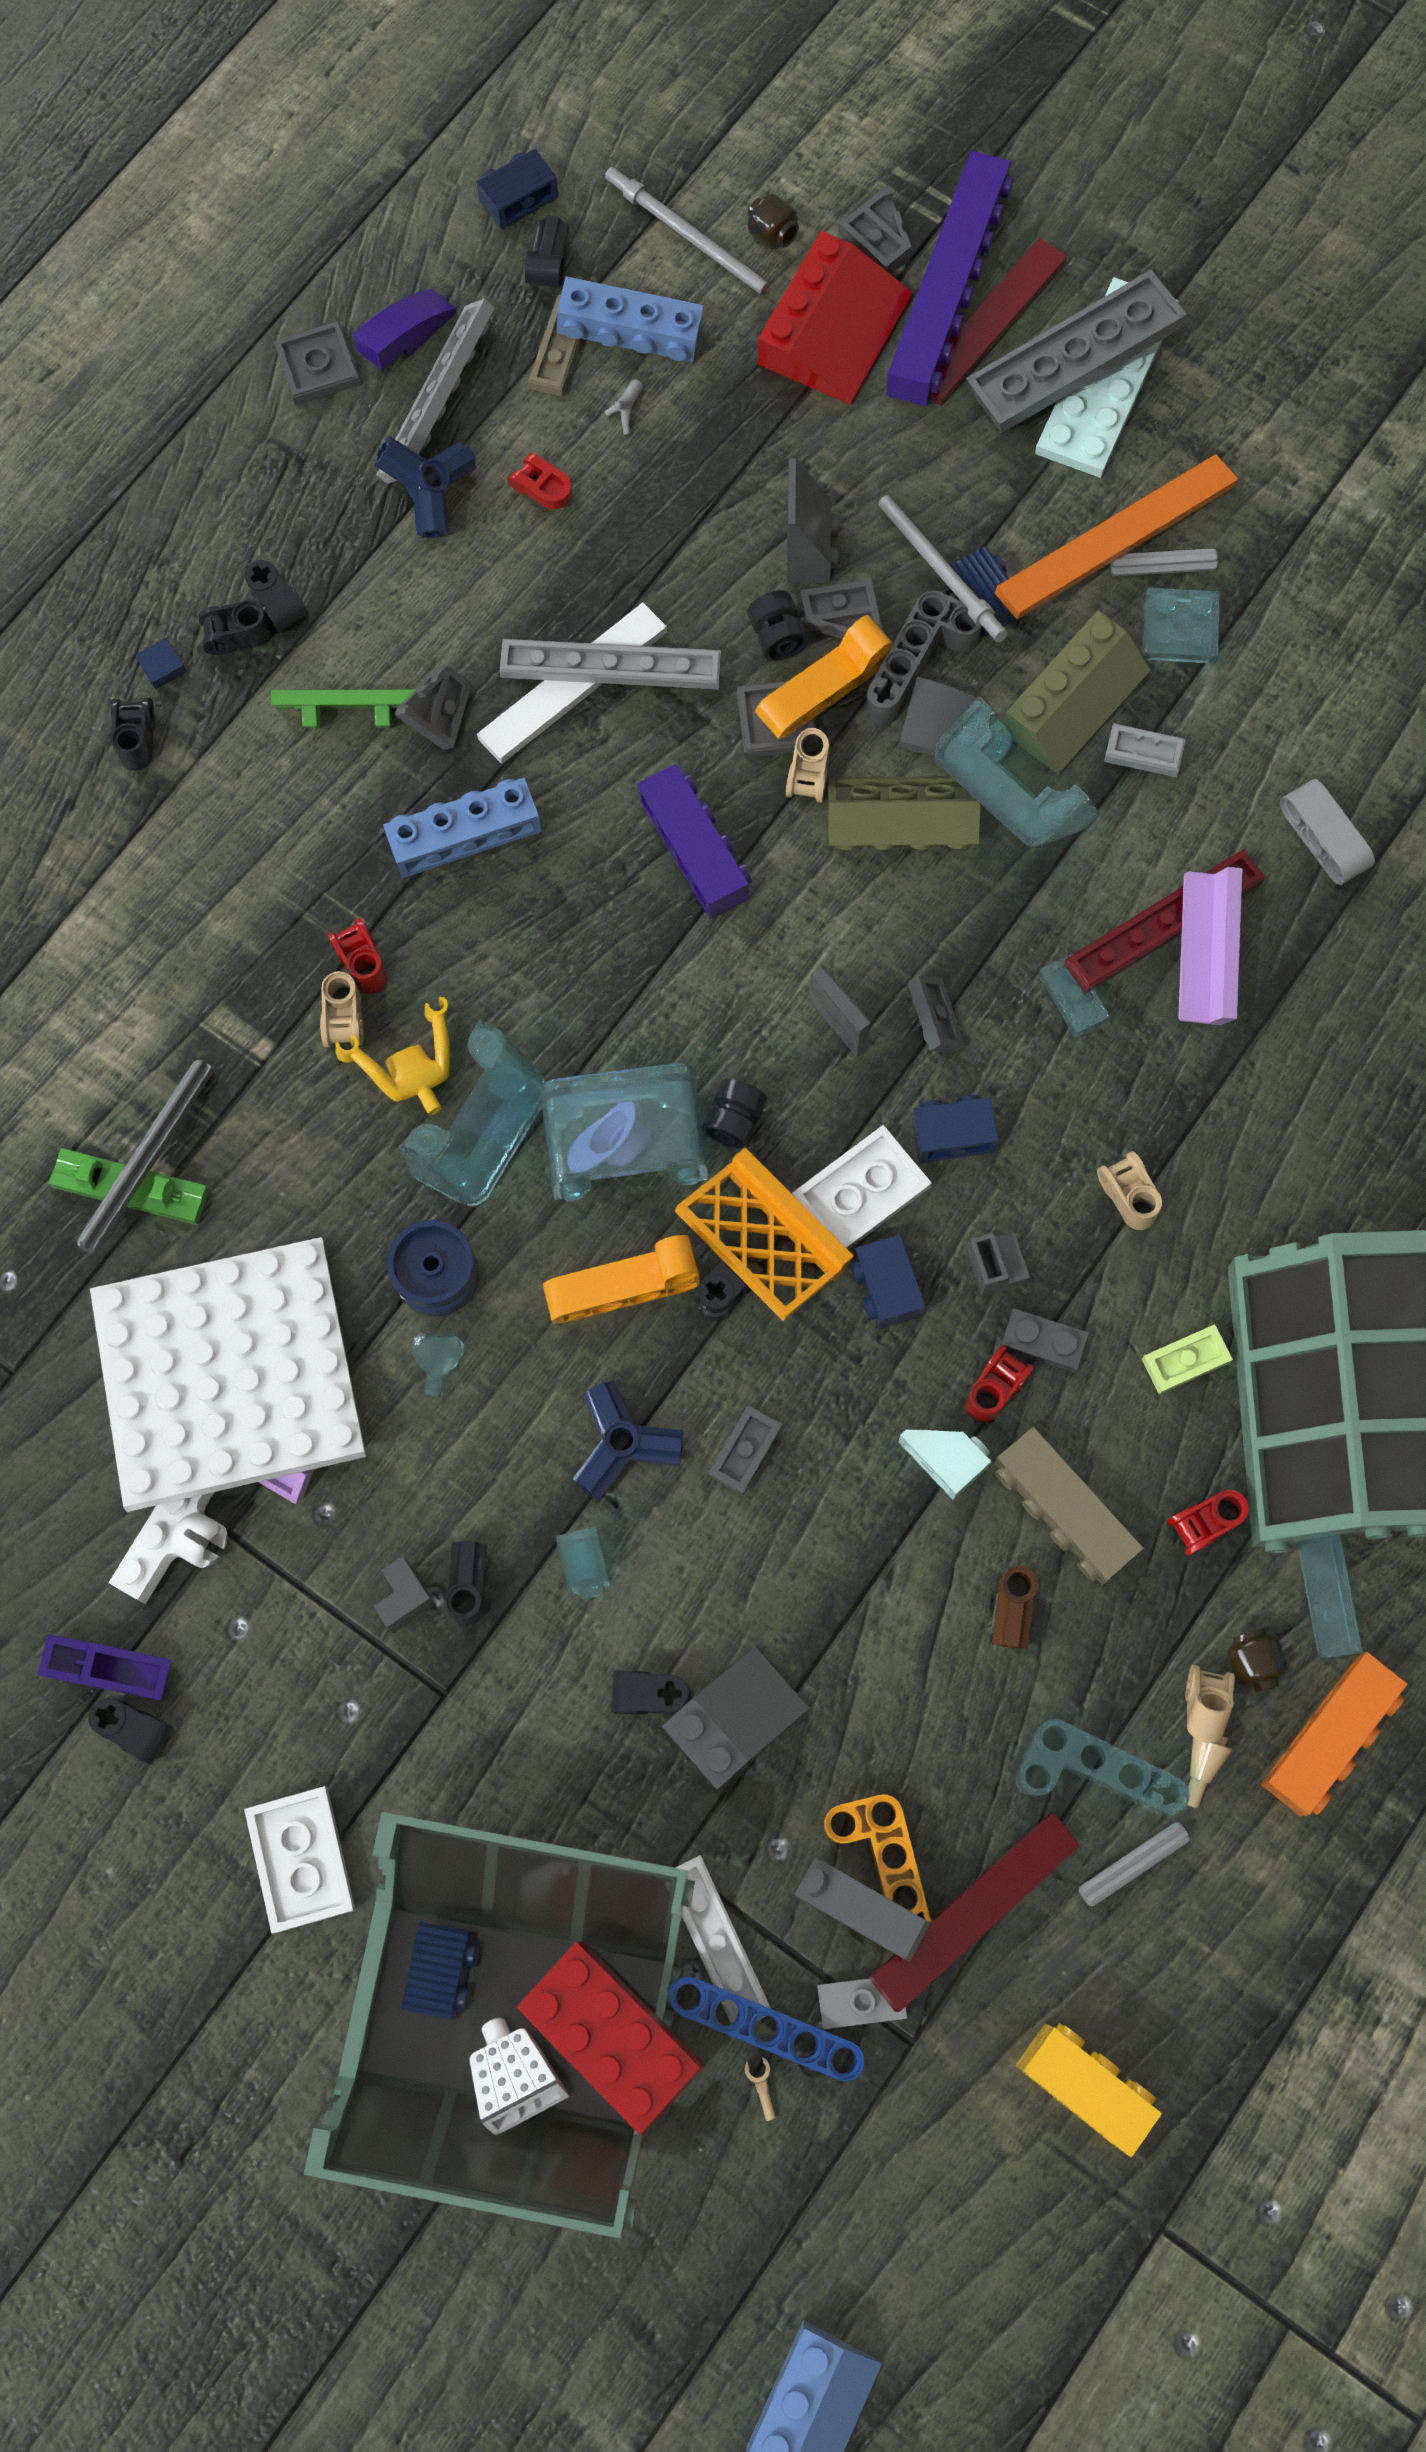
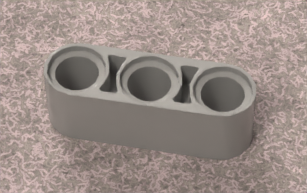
M1312 779L1280 799V806L1286 819L1336 884L1342 885L1374 866L1375 859L1371 848L1320 781Z

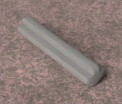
M1214 548L1124 554L1111 562L1110 571L1114 577L1213 571L1218 565V554Z
M1179 1822L1171 1824L1082 1884L1078 1889L1081 1897L1087 1905L1095 1906L1188 1843L1190 1840L1188 1832Z

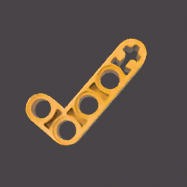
M869 615L861 617L847 630L837 648L763 699L755 709L756 715L778 740L785 739L871 678L879 670L893 642Z
M676 1235L658 1241L655 1244V1252L558 1276L544 1282L543 1289L552 1323L560 1324L683 1293L700 1285V1278L689 1236Z
M877 1795L832 1808L824 1820V1831L827 1837L837 1844H848L869 1838L883 1896L893 1901L894 1891L898 1887H910L916 1895V1902L909 1911L916 1915L921 1913V1917L930 1922L927 1903L900 1803L892 1796ZM886 1803L893 1808L895 1817L891 1825L882 1827L873 1821L871 1812L875 1804ZM846 1813L852 1817L854 1830L851 1835L840 1837L833 1832L831 1820L835 1814ZM889 1844L899 1845L905 1853V1861L897 1869L889 1868L882 1859L883 1849Z

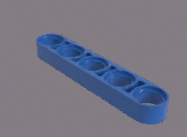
M678 1977L668 1988L667 2000L671 2009L690 2020L837 2080H854L863 2070V2052L859 2046L851 2041L694 1977ZM684 1984H693L699 1993L698 2002L690 2009H682L676 2000L677 1991ZM724 2000H732L738 2009L737 2018L729 2025L720 2024L715 2015L718 2004ZM763 2016L772 2017L777 2026L774 2037L768 2041H761L755 2035V2024ZM806 2031L813 2035L815 2049L809 2056L800 2057L794 2051V2040L798 2034ZM845 2047L853 2053L854 2063L850 2070L839 2073L833 2067V2055L838 2049Z

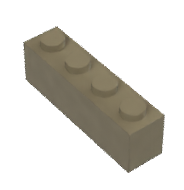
M1034 1427L1030 1428L997 1457L994 1465L998 1470L995 1472V1475L1007 1489L1012 1490L1015 1488L1025 1499L1022 1505L1035 1520L1039 1521L1042 1518L1052 1529L1049 1534L1053 1541L1063 1551L1070 1549L1080 1560L1077 1563L1078 1568L1091 1582L1097 1579L1101 1585L1105 1584L1144 1549Z

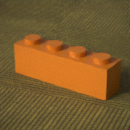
M1368 1652L1358 1655L1261 1782V1785L1300 1817L1308 1816L1311 1812L1316 1815L1319 1814L1332 1797L1327 1791L1335 1780L1338 1779L1342 1782L1354 1769L1356 1762L1352 1758L1362 1746L1364 1749H1367L1380 1734L1381 1730L1377 1727V1724L1383 1716L1387 1714L1391 1717L1402 1705L1405 1697L1401 1695V1692L1407 1686V1683Z

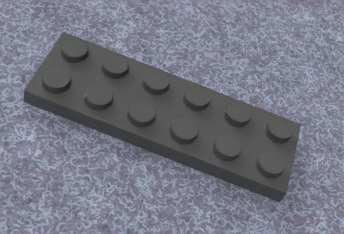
M1149 270L966 378L967 385L996 427L1003 433L1188 325V315L1155 273Z

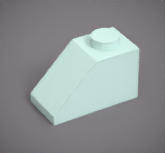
M906 1429L900 1435L898 1441L952 1500L986 1471L991 1463V1460L987 1457L990 1454L987 1447L977 1437L973 1436L970 1439L964 1432Z

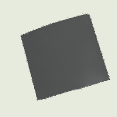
M917 677L902 730L899 748L935 756V764L970 771L987 703L948 685Z

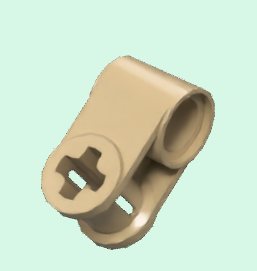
M808 728L798 735L787 779L786 797L791 798L795 794L816 798V802H823L828 775L827 766L830 742L821 730ZM810 736H818L823 741V749L816 756H808L803 750L804 741ZM799 781L812 782V783H815V785L812 786V785L800 784V783H798V782H799Z
M340 971L333 972L326 976L321 987L322 1014L320 1029L323 1047H331L332 1043L336 1042L350 1043V1036H355L358 1039L359 1046H363L364 1028L361 1015L360 991L349 974ZM338 989H350L348 996L344 999L338 1000L333 998L334 993Z
M1131 1151L1126 1154V1159L1108 1168L1104 1165L1097 1169L1099 1181L1106 1194L1113 1200L1124 1222L1135 1230L1149 1229L1154 1225L1162 1207V1198L1148 1176L1139 1156ZM1144 1202L1148 1204L1152 1212L1147 1214L1139 1213L1134 1209L1133 1204Z
M1192 1664L1186 1683L1185 1700L1187 1701V1729L1197 1740L1205 1743H1215L1223 1738L1234 1704V1673L1226 1672L1225 1675L1202 1671L1200 1666Z

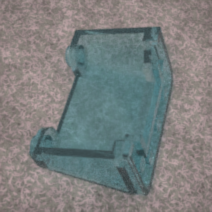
M980 696L936 744L934 753L939 765L1023 844L1030 848L1045 847L1081 832L1099 815V811L1089 796L1076 784L1070 790L1063 792L1055 791L1047 786L1036 796L1008 771L1000 761L1011 749V733L994 715L995 711Z
M481 1019L470 1034L468 1050L471 1057L485 1070L450 1128L446 1131L432 1124H422L414 1128L400 1149L414 1179L467 1206H477L489 1197L548 1097L547 1082L538 1069L501 1030Z
M673 1063L549 1080L541 1086V1105L552 1190L555 1200L574 1201L581 1199L591 1189V1180L668 1170L670 1179L678 1182L680 1185H694L699 1181L708 1180L695 1072L690 1065Z

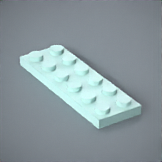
M1113 277L1105 296L1129 282ZM1163 339L1059 399L1036 445L1035 454L1101 478Z

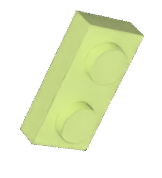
M1215 1324L1144 1355L1142 1358L1159 1394L1225 1366L1233 1360Z

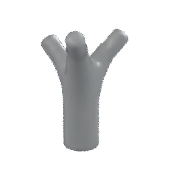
M635 379L631 380L621 398L612 407L605 410L607 417L619 411L621 412L624 435L631 433L629 426L631 410L634 402L643 390L642 383Z

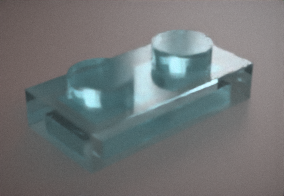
M1069 955L1041 968L1038 975L1072 1035L1076 1038L1107 1023L1110 1016L1096 991L1093 989L1085 993L1063 965L1066 958L1071 956Z

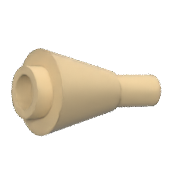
M1223 1736L1219 1742L1205 1743L1193 1737L1190 1765L1191 1779L1182 1801L1183 1803L1199 1808L1207 1783L1210 1784L1233 1751L1232 1748L1226 1746L1227 1737Z

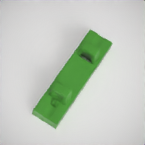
M416 689L271 690V705L276 706L277 709H302V726L305 728H321V709H375L376 727L393 728V709H398Z
M61 1148L48 1184L55 1189L103 1201L126 1165ZM96 1169H101L98 1182L95 1186L93 1183V1178ZM149 1171L127 1207L198 1225L209 1188L199 1183Z

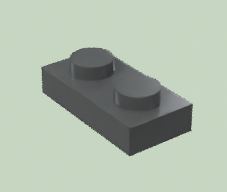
M917 976L907 982L912 995V1004L917 1010L923 1028V1037L928 1044L929 1050L955 1053L965 1047L943 979Z
M1013 1308L1001 1345H1005L1008 1351L1076 1373L1089 1333Z
M748 1405L709 1471L708 1476L735 1492L744 1495L781 1431L783 1424Z

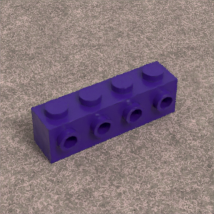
M674 764L637 783L640 803L709 919L748 900L749 884L752 883L750 874L743 863L737 865L731 855L734 853L730 840L725 833L719 834L713 825L716 823L715 817L708 804L704 803L701 805L695 794L698 793L697 787L690 774L686 773L683 775L678 765Z

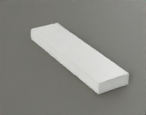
M701 1855L675 1867L688 1870L687 1880L695 1881L691 1907L683 1906L682 1917L713 1985L771 2009ZM665 1878L669 1888L671 1889L672 1880ZM724 2000L721 2003L730 2023H733L738 2014L737 2006L732 2000Z

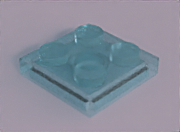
M1147 587L1144 597L1143 659L1216 664L1219 641V591Z

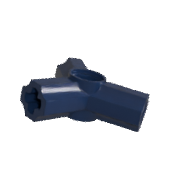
M389 436L378 449L373 460L375 461L374 466L405 485L408 494L413 498L417 535L421 536V538H436L450 533L445 488L476 469V457L469 446H465L459 441L435 457L426 460ZM424 476L429 479L431 485L426 482Z
M614 1380L601 1383L583 1393V1397L602 1438L572 1479L585 1492L601 1501L631 1461L680 1466L683 1449V1430L634 1425ZM625 1433L633 1438L632 1445L625 1451L615 1450L611 1446L612 1440L619 1434Z

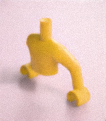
M439 997L440 1011L432 1010L429 1004L425 1003L424 1014L433 1027L435 1061L429 1059L421 1045L408 1047L390 1056L385 1061L391 1075L390 1077L378 1063L359 1048V1042L355 1036H350L351 1050L342 1049L340 1044L336 1042L335 1053L337 1058L346 1063L354 1061L393 1101L401 1102L418 1095L428 1115L431 1116L438 1113L442 1107L432 1088L447 1081L450 1076V1041L445 1022L448 1009L447 1000L444 997Z

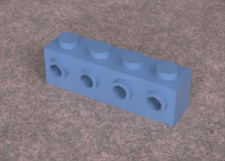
M565 276L557 311V334L565 335L571 339L581 338L595 341L605 346L633 349L643 354L662 355L676 361L685 360L693 362L701 329L704 305Z
M525 778L518 780L507 779L500 782L494 788L482 792L471 791L463 795L461 799L449 803H435L425 811L413 815H399L392 819L391 822L383 824L402 879L542 832L539 815Z

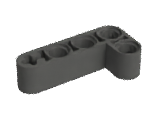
M935 590L927 591L918 598L869 686L866 713L871 722L883 726L895 721L915 686L916 678L920 677L938 643L961 653L970 652L978 645L981 627L977 626L969 617L968 609L961 601ZM933 612L938 614V616L931 617L925 613ZM959 627H967V628L971 629V631H966V632H965V631L959 630L958 628H959ZM918 641L921 642L922 645L914 646L911 645L909 642ZM902 670L907 674L896 675L893 673V671ZM886 693H890V699L885 700Z

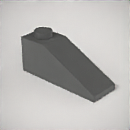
M814 1857L794 1894L821 1912L908 1962L911 1961L930 1925L923 1918Z

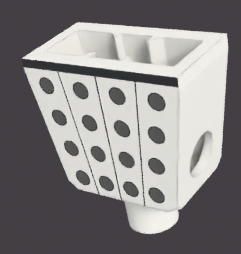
M496 2018L483 2025L481 2030L487 2046L472 2053L469 2060L481 2122L495 2136L569 2097L566 2088L538 2043L525 2028L511 2033L505 2018Z

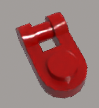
M529 453L523 460L524 466L519 471L515 470L507 478L509 485L516 492L526 494L549 509L563 508L572 498V486L569 477L535 453ZM533 476H540L536 481L532 480Z

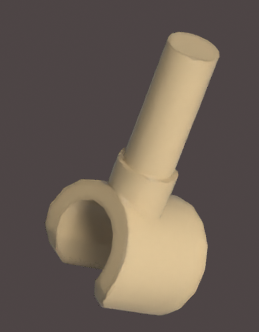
M762 2057L766 2067L765 2074L760 2078L753 2077L750 2074L748 2061L745 2064V2074L748 2080L755 2084L765 2120L769 2121L776 2118L767 2082L770 2078L771 2068L768 2061Z

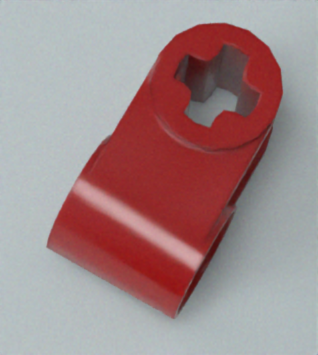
M361 918L356 919L354 925L336 934L333 932L327 934L339 960L345 965L361 992L373 994L384 988L388 976L373 939ZM367 967H375L374 971L370 974H360Z
M1002 1344L972 1387L966 1401L968 1414L973 1420L981 1423L993 1421L998 1417L1012 1396L1018 1393L1035 1367L1031 1364L1025 1365L1010 1355L1007 1352V1347ZM981 1393H987L994 1398L996 1406L990 1409L983 1408L977 1403L976 1396Z
M1226 1490L1200 1504L1197 1503L1168 1519L1167 1523L1170 1527H1175L1187 1547L1184 1552L1188 1557L1214 1543L1219 1537L1239 1526L1248 1515L1249 1505L1241 1493L1235 1490ZM1229 1501L1237 1509V1518L1232 1521L1223 1519L1218 1512L1219 1502Z

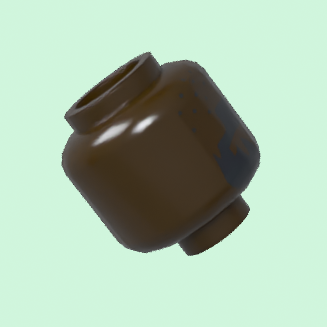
M770 194L762 199L757 198L748 209V231L770 249L784 248L796 237L799 230L797 212L777 195Z
M1263 1628L1234 1637L1235 1644L1229 1647L1228 1657L1238 1684L1241 1686L1253 1685L1255 1693L1279 1686L1277 1678L1287 1672L1288 1665L1277 1636L1266 1634Z

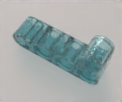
M1058 1719L1048 1720L1037 1727L1015 1776L1016 1785L1023 1794L1030 1797H1040L1049 1793L1054 1788L1062 1769L1065 1768L1163 1816L1176 1814L1184 1810L1190 1797L1188 1787L1180 1778ZM1046 1729H1056L1063 1736V1746L1059 1751L1049 1750L1044 1745L1042 1737ZM1085 1747L1095 1748L1101 1756L1100 1766L1096 1770L1088 1769L1081 1761V1752ZM1124 1765L1132 1766L1138 1772L1139 1781L1133 1789L1126 1788L1119 1779V1772ZM1030 1766H1038L1044 1770L1047 1780L1042 1789H1034L1028 1785L1025 1775ZM1151 1776H1153L1154 1780L1150 1783ZM1149 1784L1157 1789H1165L1171 1786V1795L1176 1798V1802L1163 1805L1164 1797L1161 1794L1152 1790L1146 1792L1144 1797L1142 1793Z

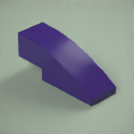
M432 288L407 296L379 312L353 333L357 351L383 371L402 352L408 357L457 313L456 308Z
M48 1634L36 1676L161 1700L171 1660Z

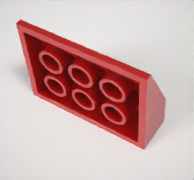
M820 231L758 337V365L852 405L909 305L913 292L852 243Z

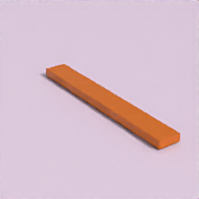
M1215 454L999 584L995 594L1018 620L1236 486L1239 479Z

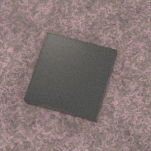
M340 321L273 341L295 405L362 385Z
M788 681L737 687L745 758L794 753L798 735L808 728H815L813 718L785 739L778 740L756 715L755 709L761 701ZM810 736L804 741V752L817 750V737Z
M821 966L811 974L809 1002L852 1053L858 1057L867 1050L871 1021L830 973Z

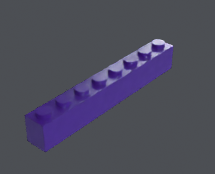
M970 151L889 368L886 396L927 407L931 392L938 393L943 372L939 371L941 364L948 365L953 350V343H949L952 336H959L964 317L960 315L962 308L968 309L974 291V287H971L972 281H979L984 264V259H981L983 252L989 253L993 242L994 232L991 229L993 225L999 226L1004 209V204H1001L1002 199H1009L1014 177L1009 176L1010 160Z

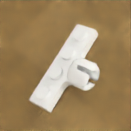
M214 1492L156 1505L109 1583L146 1604L170 1563L175 1558L181 1557L199 1568L215 1563L220 1556L207 1550L206 1547L211 1542L225 1550L228 1537L226 1528L204 1513L205 1507Z

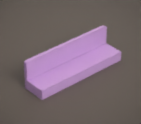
M1227 867L1216 874L1191 871L1184 874L1178 1015L1180 1021L1223 1025L1237 1019L1242 868Z

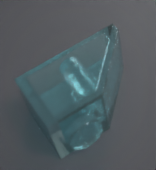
M593 1527L556 1536L570 1593L572 1595L579 1593L580 1599L602 1595L604 1593L603 1588L611 1586L602 1541L597 1528Z

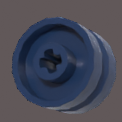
M438 1220L418 1221L403 1229L391 1244L387 1256L388 1275L403 1302L415 1312L432 1317L450 1315L464 1307L475 1294L479 1281L478 1261L465 1235L452 1224Z

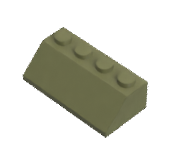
M1097 610L1006 711L1002 734L1057 775H1060L1146 679L1151 670L1128 632Z
M975 777L827 778L829 846H836V848L841 850H853L858 846L873 845L874 848L880 850L892 849L895 845H910L915 849H928L932 845H947L953 849H964L969 847L970 844H979L981 801Z

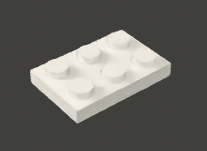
M882 1125L795 1190L792 1195L849 1250L930 1189L932 1183L886 1127Z
M323 1786L244 1809L271 1934L356 1910L328 1787Z

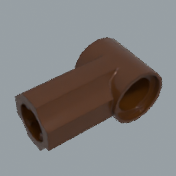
M1014 1566L1005 1571L999 1579V1593L992 1637L993 1645L1028 1649L1038 1579L1035 1573L1027 1567ZM1011 1575H1020L1026 1579L1028 1590L1024 1596L1017 1597L1010 1593L1007 1582Z

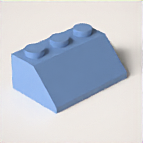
M803 2320L747 2444L746 2452H844L881 2368L882 2361Z

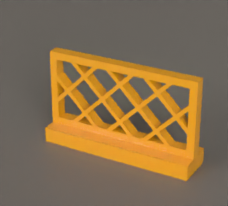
M746 1148L738 1152L729 1165L678 1204L675 1212L782 1321L786 1320L832 1280L836 1281L842 1276L854 1257ZM730 1177L741 1188V1198L720 1196V1184ZM714 1190V1195H708L711 1191ZM696 1203L713 1204V1220L699 1219L690 1208ZM720 1205L741 1207L740 1222L720 1221ZM747 1208L761 1209L768 1216V1225L747 1223ZM719 1230L740 1231V1247L726 1246L719 1239ZM747 1232L768 1234V1250L747 1248ZM774 1235L788 1236L795 1243V1252L775 1251ZM747 1257L767 1259V1275L753 1274L747 1268ZM774 1260L795 1261V1277L774 1276ZM801 1262L815 1263L825 1274L819 1279L801 1278ZM774 1285L795 1286V1299L785 1306L774 1295ZM801 1287H807V1289L801 1293Z

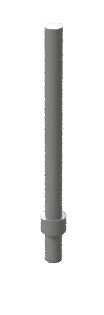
M613 166L607 170L605 179L620 189L627 200L634 205L640 204L760 295L767 291L769 283L650 195L647 192L646 186L636 179L630 180Z
M889 495L882 497L878 504L879 507L967 607L968 615L979 627L983 626L996 642L1003 641L1008 632L994 617L995 612L984 599H979L893 499Z

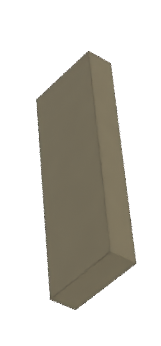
M558 295L528 385L531 390L563 397L582 339H571L565 335L557 334V311L561 295Z

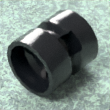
M778 590L766 593L754 600L748 607L747 615L754 631L759 634L758 641L768 660L779 661L790 658L802 651L808 644V634L802 620L797 617L798 611L791 595L787 591Z
M725 1078L721 1081L714 1097V1102L718 1107H713L712 1111L708 1112L702 1126V1131L712 1140L736 1149L748 1148L756 1127L752 1121L760 1119L767 1102V1096L764 1092L748 1083Z

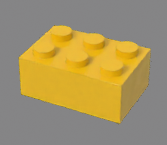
M1059 2023L1055 2028L1044 2024L1015 2066L1116 2148L1132 2157L1162 2114L1152 2106L1157 2098L1137 2082L1128 2079L1126 2083H1123L1117 2078L1121 2069L1100 2053L1098 2054L1093 2051L1091 2055H1088L1081 2049L1085 2041L1067 2026Z

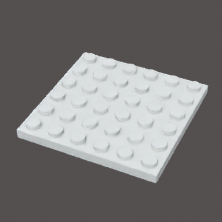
M322 1237L90 1288L122 1502L126 1512L366 1457Z

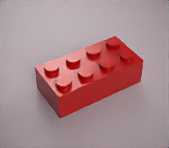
M576 1941L516 2007L639 2135L647 2132L706 2066L585 1942Z

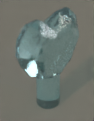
M422 1332L414 1338L412 1351L419 1367L427 1373L424 1396L440 1397L442 1376L451 1371L463 1355V1343L454 1335L438 1338L432 1333Z

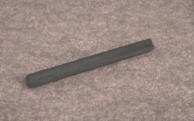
M198 1059L192 1063L78 1238L77 1245L84 1251L93 1254L99 1250L213 1074L212 1066L205 1061Z

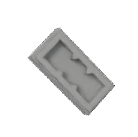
M1113 723L1104 762L1177 777L1186 739Z
M869 1978L817 1985L823 2029L907 2019L906 2007L900 2012H894Z

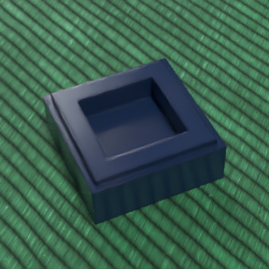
M167 638L135 655L155 689L186 672L183 663Z

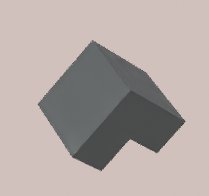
M993 1232L970 1239L966 1253L981 1297L1028 1284L1030 1275L1015 1232L996 1238Z
M403 1556L381 1570L394 1592L373 1607L386 1628L393 1633L436 1605L410 1563Z

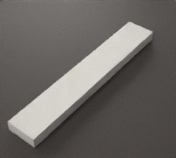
M641 603L593 641L592 644L650 647L667 633V626L644 603ZM544 680L477 733L478 740L503 764L603 683Z

